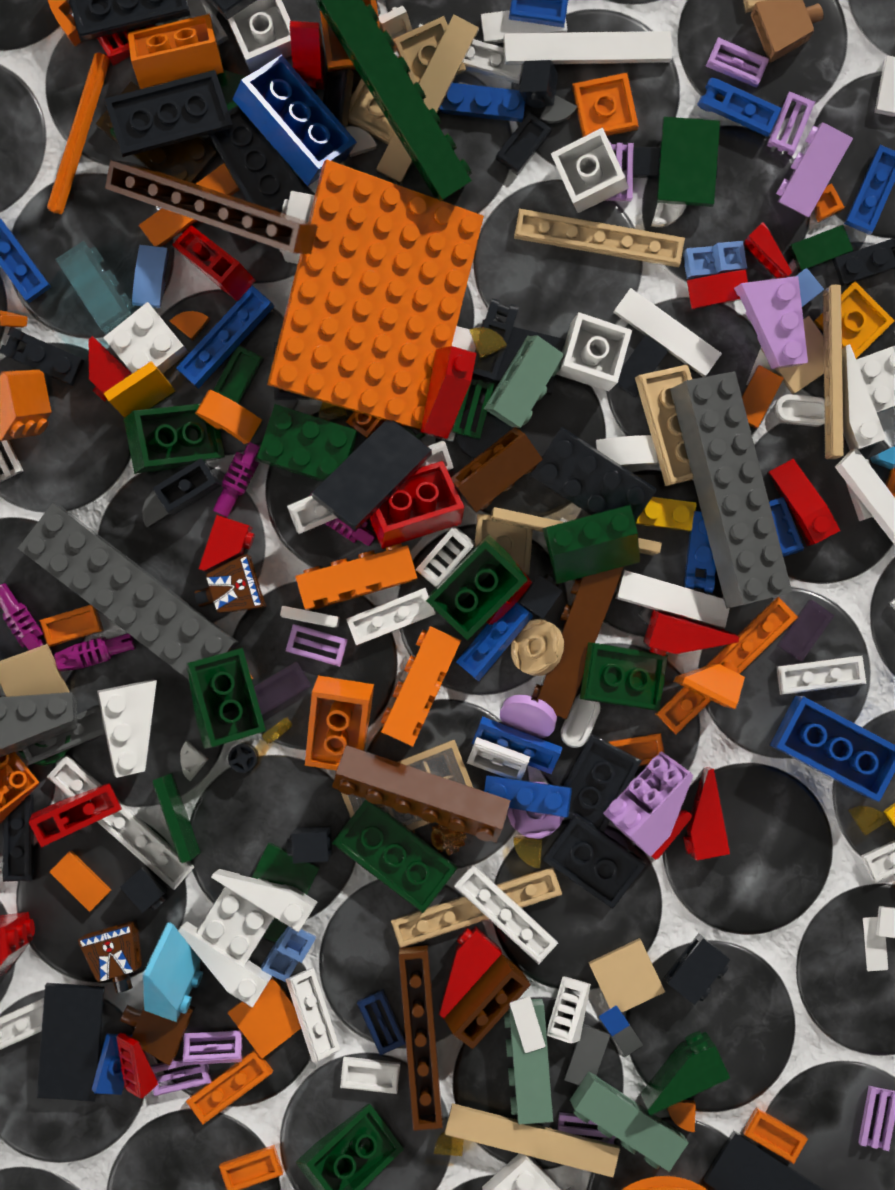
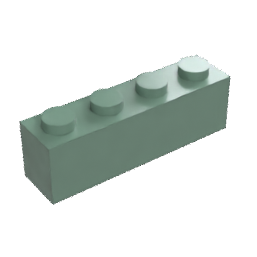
M531 999L545 1042L544 1048L525 1053L511 1008L504 1014L505 1028H510L511 1039H506L507 1057H513V1068H508L509 1086H515L516 1097H510L511 1114L517 1115L518 1125L553 1122L543 999Z
M591 1072L587 1073L570 1099L575 1110L573 1113L585 1123H588L589 1120L598 1125L597 1129L603 1135L610 1139L613 1136L620 1139L621 1145L633 1154L638 1151L645 1156L644 1160L656 1169H659L661 1166L670 1172L689 1143L681 1131L655 1114L650 1115L646 1108Z

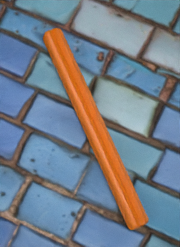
M99 52L94 54L48 201L47 209L56 214H62L110 64L109 57Z

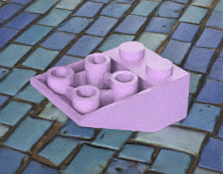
M661 751L631 781L629 786L610 804L603 814L625 836L651 857L670 837L693 774Z

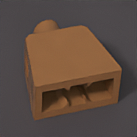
M803 0L759 1L755 3L750 14L769 63L806 43L814 32L813 23L819 22L824 18L820 4L817 3L806 8Z

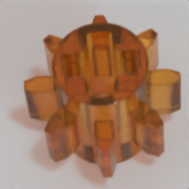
M439 823L432 827L431 841L439 852L446 851L448 855L459 852V847L465 846V832L453 831L448 826Z

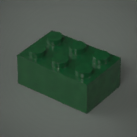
M275 404L257 459L262 463L323 482L353 453L358 433L355 429Z

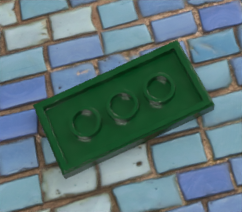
M366 799L332 842L335 847L422 913L426 911L458 869L456 864L383 808L368 802Z

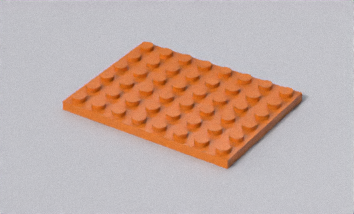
M326 159L323 162L308 221L318 225L312 253L300 254L267 385L385 421L391 420L399 425L421 431L436 349L452 346L484 216Z

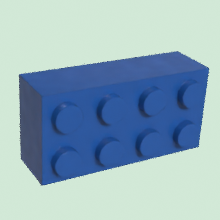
M283 55L278 56L242 79L232 98L307 186L320 178L323 162L326 159L339 164L347 159L357 143Z
M795 695L769 745L877 802H880L895 773L894 744L804 696Z

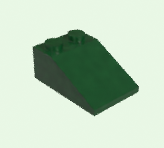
M200 404L132 411L124 418L134 474L191 465L200 458L206 462L224 458L225 454L220 429L217 430L195 414Z
M243 648L186 663L196 722L204 749L266 731Z
M694 1032L685 1037V1041L677 1046L640 1094L649 1114L652 1115L730 1079V1076L709 1035L706 1032Z
M367 1104L317 1141L295 1163L316 1190H363L404 1148L371 1104Z

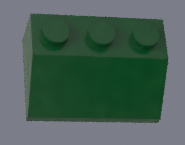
M631 505L542 528L557 584L640 562L638 532Z
M488 534L430 593L426 602L468 640L528 579L510 554Z

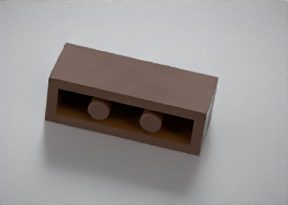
M514 427L451 477L456 490L467 505L477 513L479 510L487 508L500 493L511 489L515 481L524 474L532 472L543 459L526 434Z
M501 954L447 1014L444 1020L452 1034L473 1049L511 1008L510 1002L518 1000L531 984L521 969Z

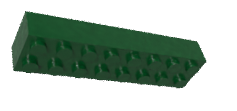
M316 0V5L433 196L442 201L471 182L472 180L469 175L472 174L470 167L464 159L459 160L454 152L457 149L456 144L448 133L444 135L441 131L439 124L442 122L433 108L430 110L424 103L426 95L418 82L412 83L408 74L411 72L409 66L402 56L397 58L392 48L395 44L386 30L383 32L380 30L377 23L379 18L372 5L368 4L366 6L363 0Z

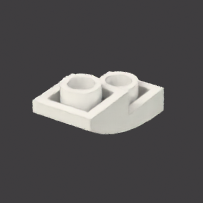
M651 435L596 440L597 450L621 466H630L632 468L659 464Z

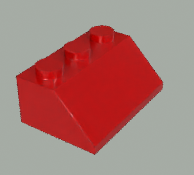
M440 461L418 468L370 516L379 543L382 549L460 525L465 507L444 462Z
M29 912L0 915V977L8 972L32 941V936L35 934V925L33 919L29 917Z

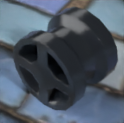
M242 743L233 747L228 755L229 765L233 770L240 773L248 772L255 768L259 761V753L256 747L248 743Z

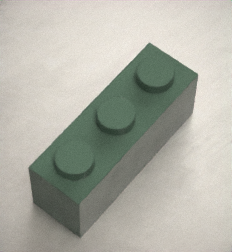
M527 336L484 409L509 426L521 428L522 425H525L530 420L533 414L531 410L536 401L541 400L547 391L546 385L550 378L555 376L560 370V361L564 354L539 336Z

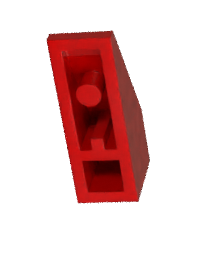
M290 21L293 68L314 92L317 89L324 90L326 54L320 25L316 22Z
M191 224L172 244L178 252L236 301L256 281L239 261Z
M454 346L436 349L421 433L448 439L470 386L477 353Z
M794 458L768 472L781 497H784L792 519L807 546L814 545L841 531L828 506Z
M653 610L643 642L650 647V652L666 656L667 652L679 654L738 643L740 637L730 631Z
M705 767L702 771L691 810L692 818L686 828L688 836L684 837L686 853L691 854L692 858L696 861L730 854L715 772L713 768Z
M110 783L56 802L31 814L29 824L40 846L43 847L122 810V807Z
M476 925L472 930L465 929L456 940L459 944L455 950L440 1005L439 1015L442 1018L447 1016L502 954L501 948Z

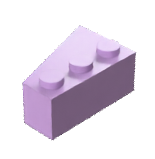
M824 122L817 127L813 126L805 140L808 145L804 153L799 152L790 167L794 169L790 179L784 178L776 192L780 196L777 202L806 217H810L853 138Z
M798 276L741 283L734 289L737 296L740 297L746 310L745 313L748 319L751 320L758 335L757 339L771 369L800 366L808 363Z

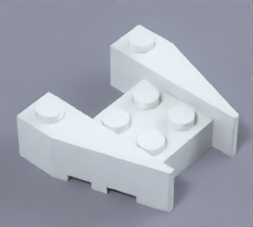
M850 344L842 349L843 434L849 450L855 448L861 450L886 439L877 413L895 407V346L857 360Z
M219 869L213 873L211 878L225 887L199 929L186 922L178 931L227 992L253 1008L272 977L262 971L259 966L249 961L254 950L274 918L299 932L318 902L293 886L280 885L268 882L267 880L255 879Z

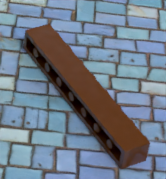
M110 160L105 189L290 253H312L318 227L316 224L131 162Z

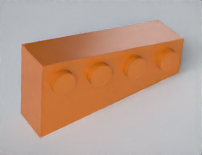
M402 543L385 548V552L375 554L374 550L364 552L358 555L359 559L347 561V558L331 562L329 567L320 569V566L304 570V574L296 575L305 610H316L418 580L408 545L403 547Z
M431 626L428 631L422 630L416 642L420 649L416 657L410 656L404 671L408 672L404 683L398 682L392 697L396 698L392 709L386 708L380 723L385 724L381 731L382 733L410 746H414L460 645V639Z

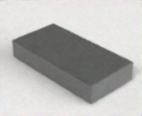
M583 1024L580 1041L575 1043L564 1075L565 1081L580 1085L588 1072L597 1075L610 1033Z

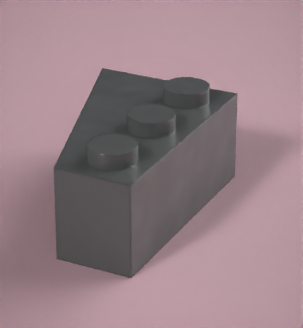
M72 692L0 697V757L15 751L19 752L27 746L40 741L44 742L78 728L77 699Z

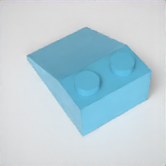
M167 923L143 974L144 1010L177 1022L181 1013L186 1014L192 999L189 994L192 987L197 988L199 986L203 971H200V958L171 923Z

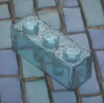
M83 241L55 259L99 328L106 335L133 314L131 309L134 308V305L126 293L120 295L115 286L119 282L110 269L105 272L100 264L104 259L95 246L90 248Z

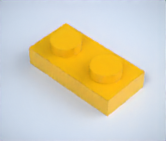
M652 497L636 520V524L692 531L696 503Z

